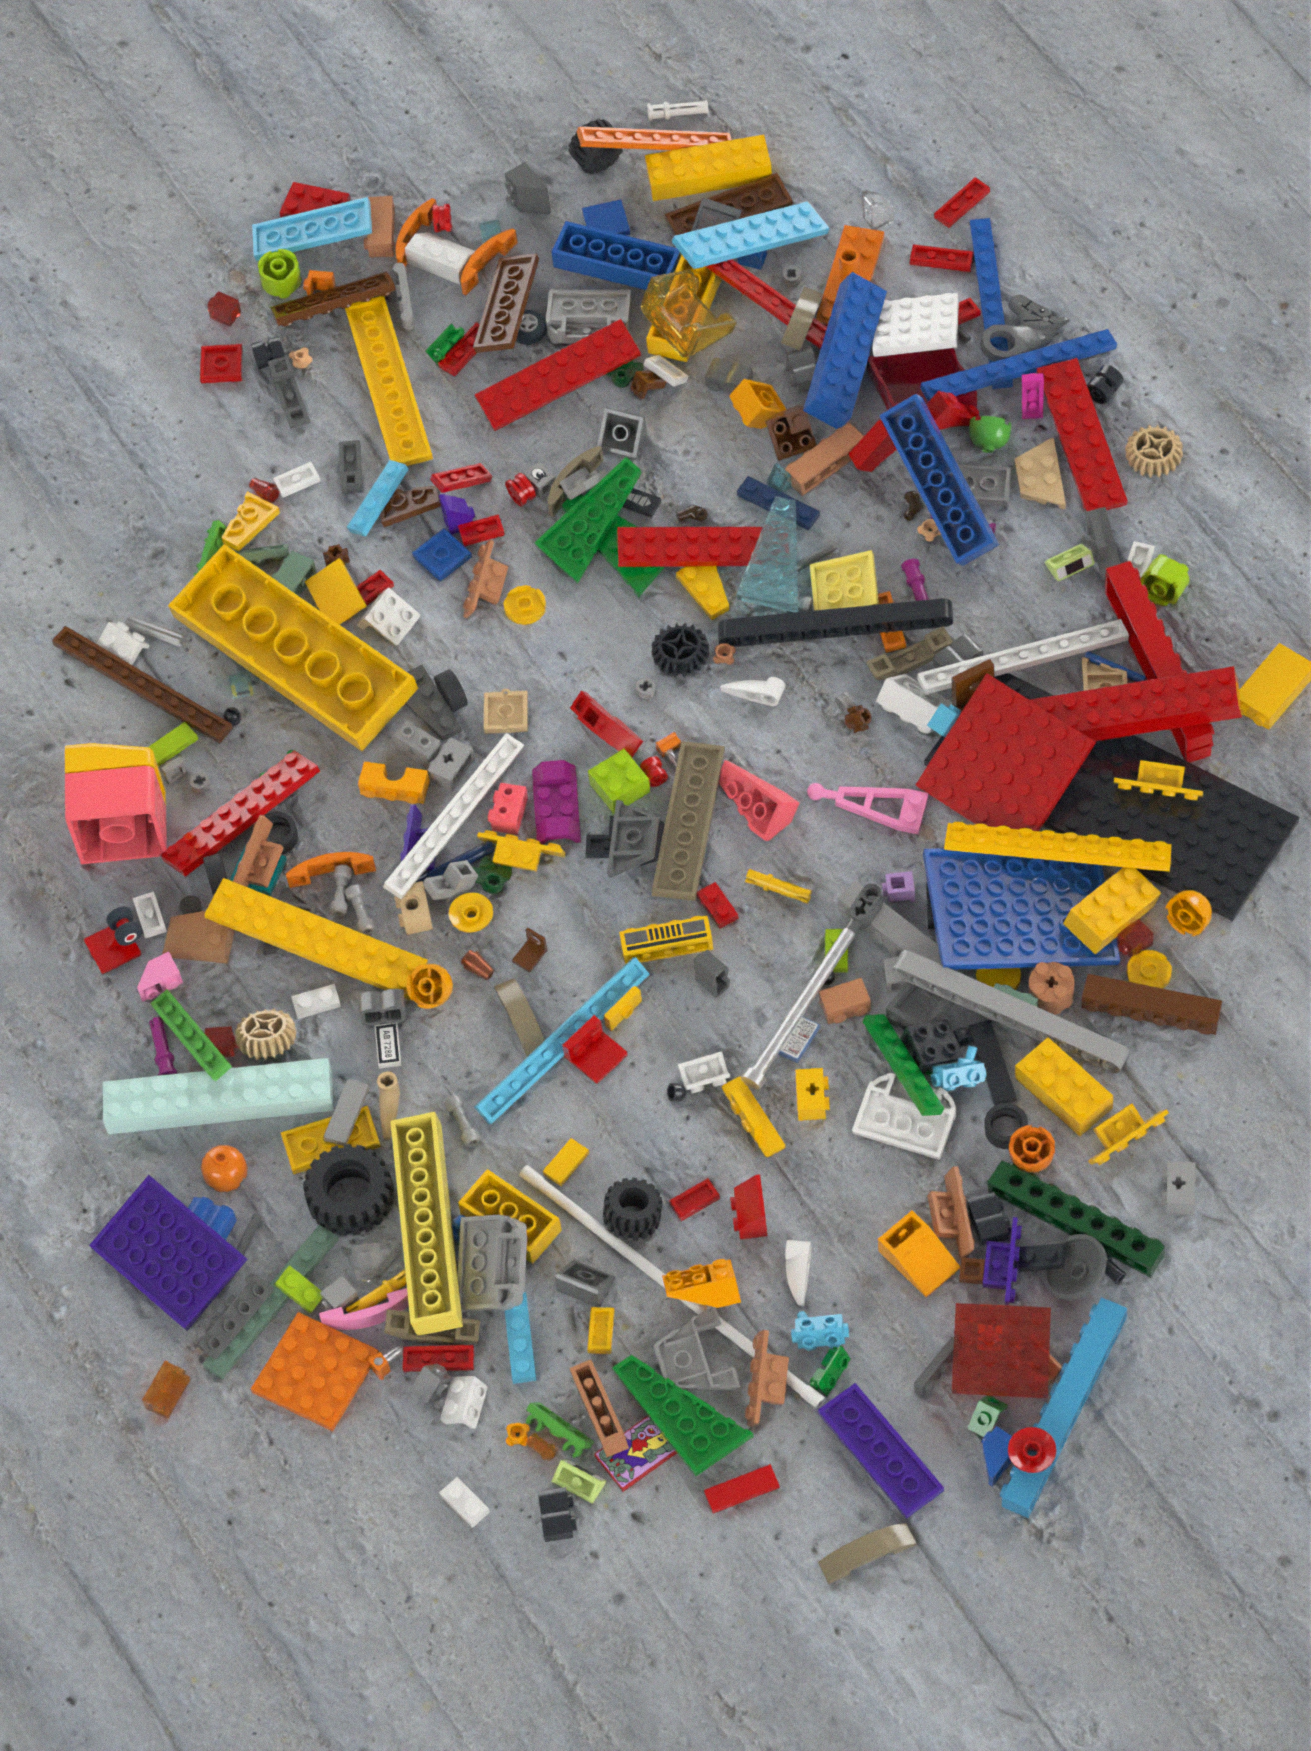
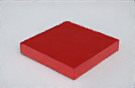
M242 344L201 346V384L242 381Z

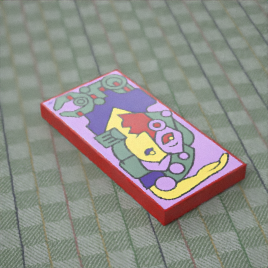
M648 1416L624 1432L629 1449L606 1457L603 1448L594 1454L597 1461L622 1492L677 1454Z

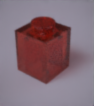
M220 291L214 297H211L207 304L210 318L229 327L232 326L242 313L239 300Z
M1138 919L1118 933V948L1124 955L1127 954L1131 958L1133 955H1137L1153 945L1154 933Z
M232 1026L205 1028L206 1036L224 1057H235V1048L239 1047L236 1044Z

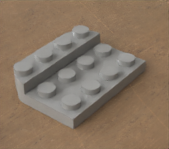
M549 290L546 325L547 334L551 338V342L554 344H573L619 319H622L629 331L631 290Z
M504 1215L461 1217L458 1261L461 1311L495 1309L505 1311L522 1303L525 1287L527 1227L525 1223Z

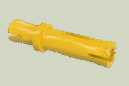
M749 869L745 882L762 887L764 891L768 892L771 890L806 904L811 899L812 890L774 878L772 874L765 875Z
M402 1270V1272L388 1281H382V1285L349 1307H346L345 1309L348 1314L373 1307L388 1298V1293L398 1291L406 1286L405 1270Z

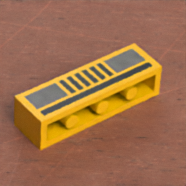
M694 916L691 919L672 920L664 924H650L646 927L628 928L619 932L625 965L635 957L640 963L713 950L708 916Z

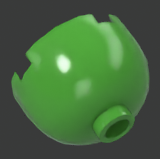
M981 416V420L976 421V417L970 419V439L975 446L981 448L982 452L993 453L994 450L1002 448L1009 441L1012 425L1010 422L1008 425L1004 424L1005 419L994 416Z

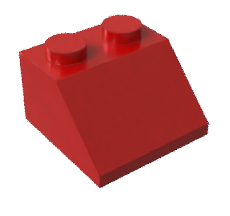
M758 1174L734 1187L735 1197H730L731 1209L737 1212V1217L733 1218L734 1232L739 1231L740 1240L768 1236L761 1177Z

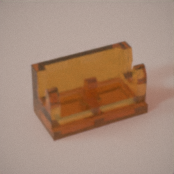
M165 1360L142 1399L145 1408L169 1419L191 1380L190 1376L185 1374L186 1371Z

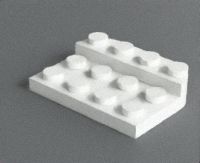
M887 1073V1075L881 1076L869 1083L852 1133L940 1160L953 1121L956 1120L955 1103L946 1090L940 1087L939 1090L932 1088L942 1103L944 1110L941 1115L922 1116L900 1080L896 1077V1074Z

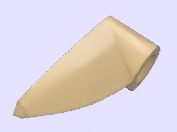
M387 1071L378 1076L377 1084L379 1088V1109L383 1139L391 1140V1121L397 1118L400 1088L396 1075Z

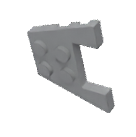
M708 1306L701 1314H696L684 1326L675 1329L653 1345L663 1377L669 1378L683 1390H741L735 1367L714 1374L710 1373L700 1341L699 1332L721 1326L716 1307Z

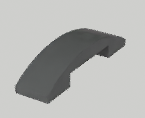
M288 355L268 361L290 429L310 423Z

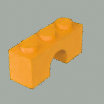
M364 761L358 781L360 795L368 798H385L389 801H406L410 804H424L430 784L428 770L406 767L405 774L401 779L391 781L387 779L388 775L385 764Z

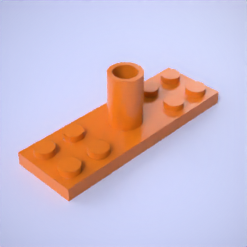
M844 225L816 320L826 327L829 323L840 283L851 272L871 282L885 237L884 231Z

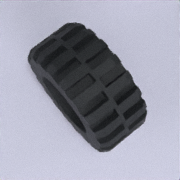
M344 1144L343 1148H338V1145L331 1147L332 1151L328 1153L324 1151L319 1154V1160L314 1159L310 1164L311 1169H308L305 1174L306 1180L303 1182V1189L310 1214L313 1219H316L318 1225L326 1226V1229L332 1233L338 1231L340 1236H347L348 1233H353V1236L360 1235V1231L363 1230L368 1232L373 1229L372 1226L374 1224L379 1225L383 1222L382 1216H388L391 1210L390 1205L394 1201V1187L388 1166H386L381 1156H377L375 1151L372 1149L366 1151L362 1145H356V1148L352 1147L351 1144ZM358 1177L370 1183L369 1189L364 1196L354 1202L339 1203L328 1197L332 1186L341 1179Z

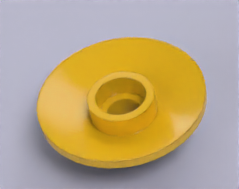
M479 893L462 894L451 903L449 908L450 922L456 929L462 932L472 933L480 931L491 922L493 917L491 902L487 897Z

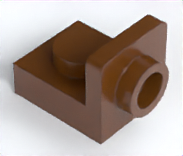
M651 370L636 371L630 389L641 400L645 399L647 390L665 388L666 381Z

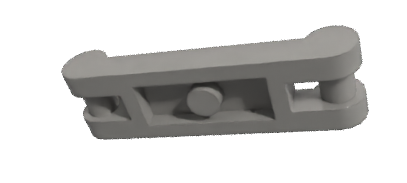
M396 263L393 266V271L397 283V296H402V300L398 301L404 332L411 333L415 330L406 269L403 263Z

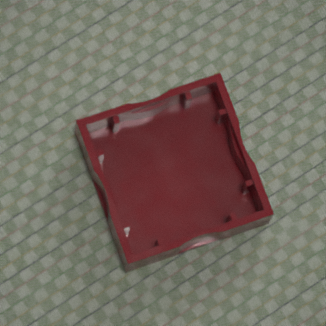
M954 348L878 357L872 355L867 360V373L887 410L915 394L922 397L927 404L928 401L920 389L921 383L965 370L959 363ZM977 390L956 396L957 402L977 407Z

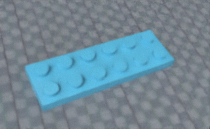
M361 198L253 224L254 258L258 261L265 253L269 251L272 253L278 252V249L296 252L371 234L372 220L369 198Z

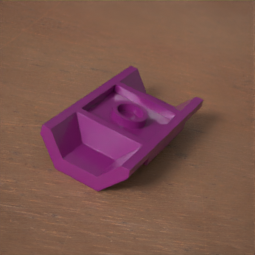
M565 760L541 762L532 769L537 841L544 845L549 840L568 838L576 843H581L576 766Z

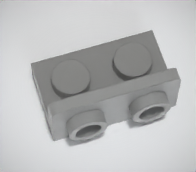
M584 467L560 481V485L569 499L572 500L595 486L608 472L604 469L599 473L597 470L589 473Z

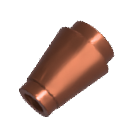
M469 950L461 960L465 970L484 978L486 981L495 972L478 951Z

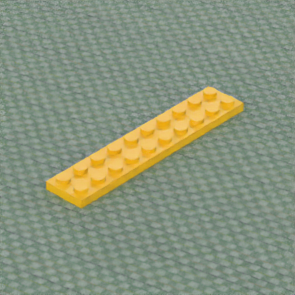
M379 296L372 298L368 302L352 303V306L345 308L389 459L406 466L433 460L385 297Z
M953 822L947 825L944 850L1170 872L1172 844H1167L1163 841L1153 843L1144 842L1141 839L1122 840L1119 837L1101 838L1093 834L1081 836L1072 832L1060 834L1050 830L1039 832L1032 831L1029 828L1010 829L1007 826L988 827L985 824L967 825L963 822Z
M225 878L222 879L205 912L206 919L380 989L404 990V997L410 1000L406 988L408 976L412 974L416 966L428 963V960Z

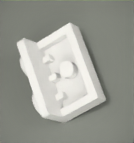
M119 621L117 624L108 622L97 645L133 665L141 649H148L150 645L144 641V636L128 631L129 627Z
M722 1051L678 1064L685 1090H691L692 1094L705 1090L704 1085L713 1083V1087L726 1084V1079L730 1078Z
M475 1376L452 1377L440 1420L445 1424L464 1423L469 1428L475 1429L486 1396L487 1386Z

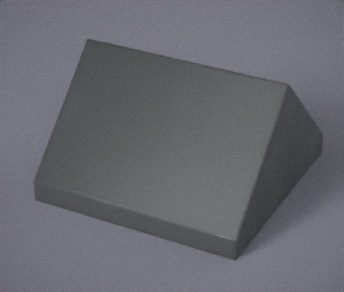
M605 407L597 446L602 447V450L637 458L647 436L645 417Z
M573 1260L556 1273L555 1280L558 1292L595 1307H601L615 1280V1276Z

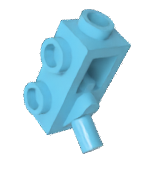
M968 1046L965 1058H958L957 1063L932 1066V1085L934 1087H942L946 1091H951L960 1085H963V1087H975L976 1084L984 1082L986 1078L984 1063L974 1060L977 1048Z
M801 1311L797 1314L798 1319H795V1329H791L792 1342L798 1344V1349L804 1348L807 1351H813L821 1346L838 1348L841 1344H845V1338L849 1337L848 1323L843 1322L842 1314L808 1317L804 1311Z

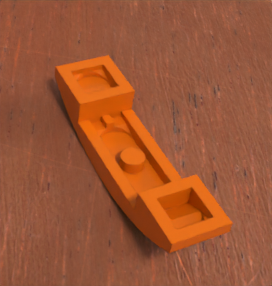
M431 198L420 205L403 224L396 242L397 263H403L406 267L405 247L412 237L417 234L421 225L428 227L433 221V204L437 205L436 199Z
M512 228L495 235L472 254L461 276L462 293L465 296L479 283L478 273L499 252L505 256L518 243L515 229Z
M335 852L308 859L286 873L289 888L311 884L310 876L334 872L335 867L341 864L353 868L354 875L376 871L374 858L371 855L358 852Z

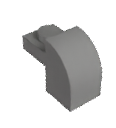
M467 860L453 862L448 865L442 876L426 878L423 886L433 900L445 899L447 903H451L472 888L478 875Z

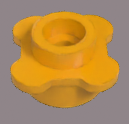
M511 1423L507 1425L508 1437L506 1438V1444L508 1446H513L514 1444L528 1445L529 1438L527 1434L530 1430L528 1424Z

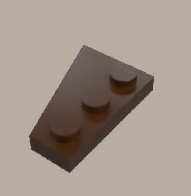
M436 486L414 487L409 491L396 489L380 514L382 525L385 528L441 507L439 500L440 491Z

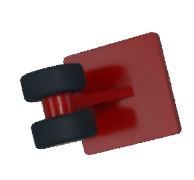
M122 906L112 910L106 917L109 927L84 938V942L102 974L142 955L136 944V941L142 935V930L137 922H133L134 915L128 907Z

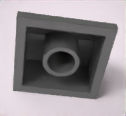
M526 162L505 173V187L508 192L507 200L511 206H515L520 212L546 215L551 213L548 187Z

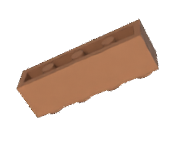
M850 423L841 428L839 427L831 436L822 439L813 449L807 450L802 457L787 465L785 468L786 482L801 496L805 495L849 463L851 458L848 453L864 436Z
M590 1359L569 1368L574 1384L606 1457L629 1449L624 1432L592 1360Z

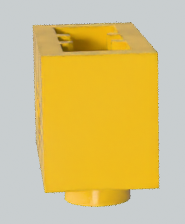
M823 1068L795 1069L798 1121L826 1119V1110H830L829 1097H825L824 1090H829L828 1076H823Z

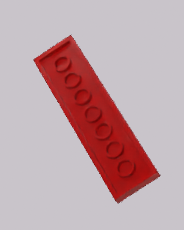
M619 319L474 395L495 432L640 357L641 352L622 319Z
M1075 358L1037 368V374L1043 373V393L1084 509L1091 511L1106 507V510L1126 506L1128 500L1078 359Z
M788 526L617 527L618 567L789 566L790 563Z
M295 750L292 751L275 766L270 767L266 773L252 781L248 787L237 793L225 805L219 807L216 812L202 820L198 826L187 832L175 844L169 846L166 852L160 854L162 860L186 877L204 863L203 857L214 855L258 821L260 815L264 816L318 774L320 769L317 764Z

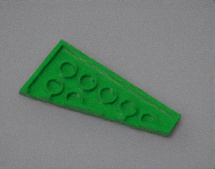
M625 457L534 542L538 549L577 584L642 474L641 470Z
M580 494L572 500L568 497L562 504L563 511L565 513L569 511L584 496ZM617 515L598 551L613 569L619 572L625 583L632 587L634 593L639 598L665 567H618L617 527L637 526Z
M633 1355L612 1367L613 1373L695 1477L754 1437L753 1432L740 1427L734 1420L729 1417L726 1418L717 1412L714 1407L686 1389H681L669 1378L666 1379L656 1373L653 1368Z

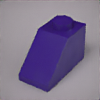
M446 494L439 495L443 520L451 535L459 533L458 525L472 522L473 518H476L472 506L468 507L465 499Z

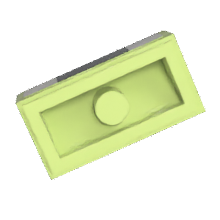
M1079 544L1045 561V565L1057 581L1072 576L1093 566L1095 563L1091 550L1083 544Z
M564 1459L560 1461L551 1482L562 1488L566 1487L569 1492L593 1503L604 1487L606 1480L572 1461Z

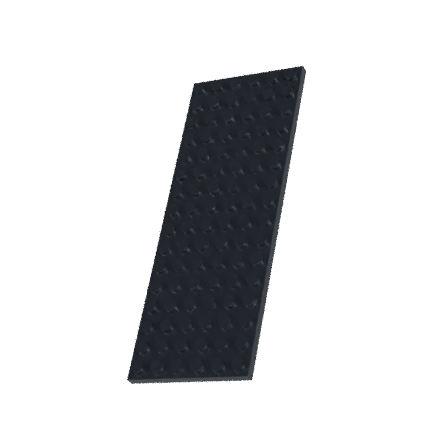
M1010 673L994 676L995 679L1028 700L1054 696ZM1135 735L1095 741L1096 743L1043 825L1060 834L1072 832L1081 836L1093 834L1101 838L1119 837L1122 840L1141 839L1144 842L1154 843L1156 841H1163L1167 844H1172L1170 872L1136 869L1144 877L1176 893L1186 890H1194L1201 893L1209 901L1213 912L1234 921L1299 823L1300 817ZM941 736L924 760L925 766L929 764L945 737ZM1140 760L1185 767L1182 788L1203 791V797H1198L1197 800H1189L1184 798V794L1176 793L1175 797L1162 795V791L1154 790L1153 794L1140 792L1138 787H1131V790L1119 789L1118 784H1114V778L1137 781Z

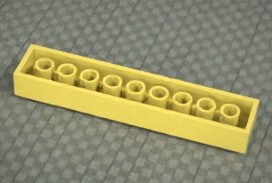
M435 1112L392 1120L391 1131L410 1323L417 1336L463 1327L442 1125Z

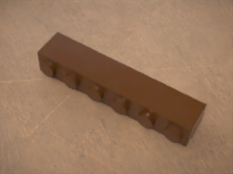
M1087 974L1081 1008L1091 1012H1105L1115 1017H1129L1135 1021H1149L1160 1026H1174L1180 1030H1194L1204 1035H1216L1222 1012V1000Z

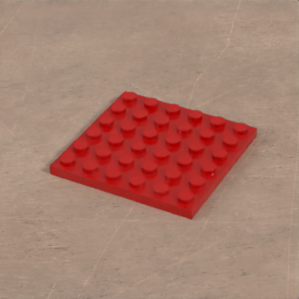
M986 673L915 785L974 824H985L988 827L1007 826L1010 829L1029 828L1032 831H1039L1096 742Z

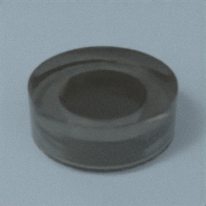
M189 895L180 901L179 908L182 915L201 912L202 904L198 897Z

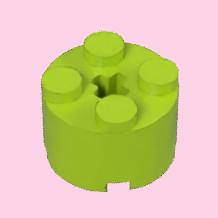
M278 249V252L273 253L269 251L258 262L261 285L268 294L284 299L288 298L300 286L302 277L299 263L295 254L286 249Z
M1164 554L1158 555L1157 558L1152 560L1140 578L1141 584H1145L1148 590V599L1160 606H1167L1171 603L1174 605L1189 584V569L1185 564L1178 563Z

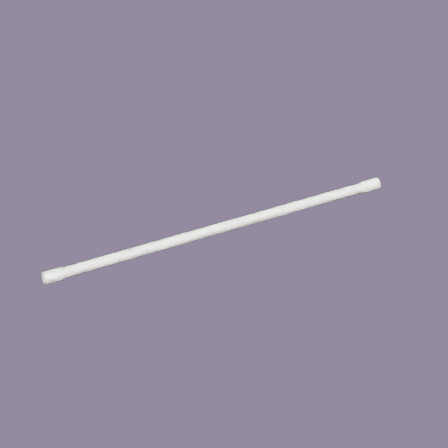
M526 1165L519 1174L521 1178L534 1188L539 1189L665 1288L662 1278L663 1275H666L620 1238L614 1236V1233L609 1232L605 1226L548 1183L543 1176L529 1165ZM680 1300L698 1315L707 1309L706 1305ZM719 1316L721 1326L715 1328L754 1358L755 1349H753V1342ZM789 1370L787 1371L786 1384L799 1393L813 1407L819 1409L824 1404L826 1398L810 1385L801 1381Z

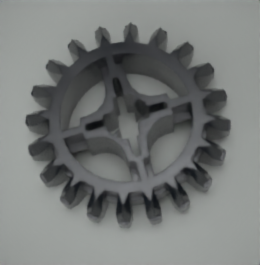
M676 622L675 627L667 625V630L660 629V635H655L651 645V655L654 664L658 665L660 671L665 670L667 676L673 673L675 678L678 674H682L685 678L686 673L689 672L693 675L694 669L700 671L701 665H706V659L709 657V643L706 635L702 634L701 629L696 630L694 624L687 627L686 622L683 626H679Z

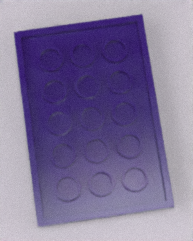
M150 1175L144 1179L89 1245L186 1331L191 1328L248 1260Z

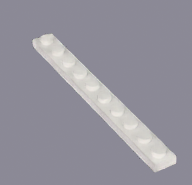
M1121 619L921 672L918 673L917 679L924 694L927 695L952 688L951 677L988 659H991L994 664V676L1125 642L1128 641L1129 634Z
M507 733L386 880L383 888L399 899L405 896L524 748L521 742Z

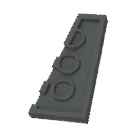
M420 665L407 671L414 677L418 686V690L405 703L411 709V712L416 717L418 716L422 719L425 725L442 741L462 732L460 724L424 666Z

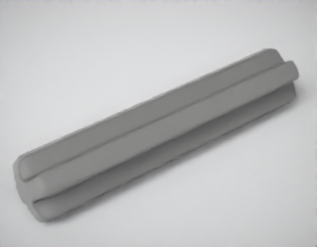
M128 616L125 621L129 629L177 646H181L184 642V635L179 632L133 616Z

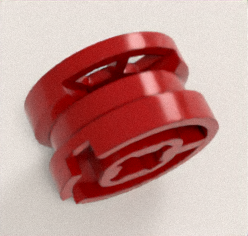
M445 203L443 206L433 204L435 233H439L442 230L452 232L450 203Z
M518 473L513 480L509 479L505 482L509 495L518 506L522 507L527 503V500L531 501L536 498L532 484L523 473Z

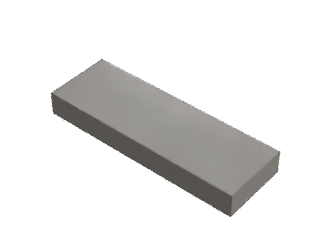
M347 1079L324 1134V1141L341 1146L347 1144L370 1089L369 1084Z

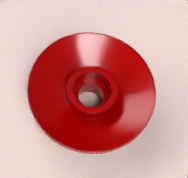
M1027 1427L1017 1431L1011 1437L1008 1444V1456L1012 1464L1019 1470L1027 1473H1038L1050 1467L1055 1460L1056 1444L1052 1436L1045 1430L1037 1427ZM1035 1451L1037 1454L1035 1456H1029L1028 1452Z

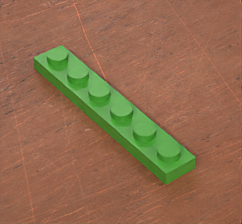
M168 989L150 1003L215 1082L232 1068L230 1063Z

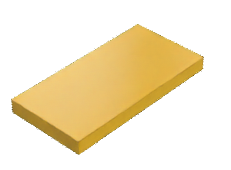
M368 1105L361 1108L347 1144H351L355 1148L356 1145H362L366 1151L368 1149L381 1148ZM332 1117L280 1132L293 1175L311 1169L310 1164L314 1159H320L319 1154L324 1151L328 1153L332 1151L331 1147L338 1145L324 1141L323 1138Z

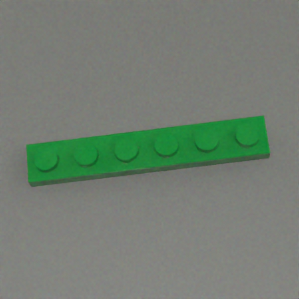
M885 1014L865 1015L862 1021L920 1114L922 1116L941 1115L944 1110L942 1103Z

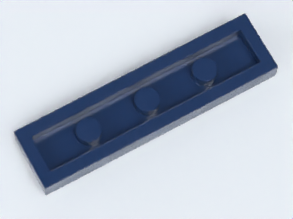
M747 476L737 490V496L808 531L820 516L819 510Z

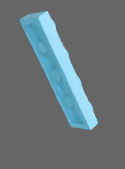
M389 460L346 527L350 532L364 537L367 536L409 470L405 464Z
M524 1292L523 1301L519 1306L505 1310L513 1384L537 1381L527 1295Z

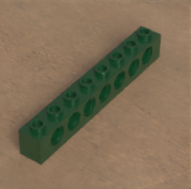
M1001 1160L987 1181L989 1193L994 1192L1002 1200L1070 1236L1084 1234L1095 1238L1103 1246L1106 1255L1150 1278L1165 1256V1245L1157 1238L1147 1237L1136 1227H1128L1117 1217H1109L1096 1206L1081 1202L1077 1196L1062 1192L1056 1185L1041 1181L1035 1174L1020 1170L1012 1162L1007 1163ZM1017 1182L1021 1185L1018 1187H1014L1011 1184ZM1034 1193L1041 1194L1040 1197H1033L1031 1195ZM1053 1204H1060L1061 1207H1060V1208H1053L1052 1205H1053ZM1080 1215L1082 1218L1074 1219L1072 1216ZM1095 1225H1099L1102 1227V1229L1095 1230L1092 1227ZM1115 1236H1120V1237H1122L1123 1239L1120 1240V1241H1117V1240H1114L1113 1237H1115ZM1135 1247H1141V1248H1143L1144 1250L1138 1252V1251H1135L1133 1248H1135Z

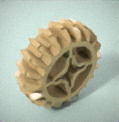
M1149 424L1147 429L1140 427L1139 432L1134 431L1132 436H1129L1125 447L1129 466L1133 467L1135 472L1140 471L1142 476L1146 473L1149 474L1150 478L1155 474L1159 478L1161 473L1168 475L1169 470L1174 471L1176 466H1179L1183 457V445L1180 442L1179 435H1175L1174 430L1168 431L1166 426L1161 429L1158 424L1155 428H1152Z
M266 1008L261 1012L256 1010L255 1014L248 1013V1018H242L241 1023L237 1024V1029L235 1030L236 1044L239 1050L242 1051V1054H247L249 1058L254 1056L256 1060L264 1057L265 1060L271 1056L275 1058L277 1054L283 1055L284 1050H290V1046L294 1044L296 1038L295 1023L289 1014H284L283 1010L276 1011L275 1008L271 1011H267Z

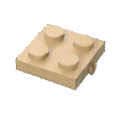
M502 689L501 692L484 693L485 734L528 732L527 691Z

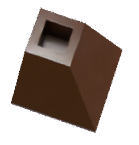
M801 405L780 411L765 421L778 461L811 450L817 446L808 415L803 411L804 407Z

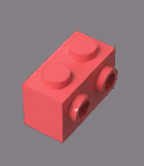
M500 783L499 790L494 792V807L488 813V822H491L492 831L518 835L528 801L525 786Z

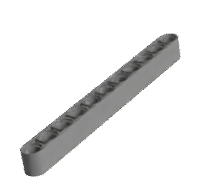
M909 950L901 951L892 969V973L896 977L1039 1041L1043 1042L1049 1037L1064 1052L1109 1072L1119 1073L1129 1054V1050L1122 1044L948 967L943 968V965Z

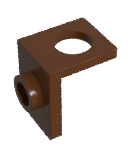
M527 927L525 929L527 941L514 956L512 962L531 972L548 950L545 937Z

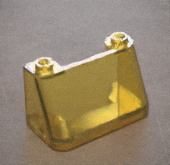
M690 269L651 277L641 302V309L645 317L683 358L691 357L733 332L737 323L728 313L721 314L717 319L697 297L699 280Z

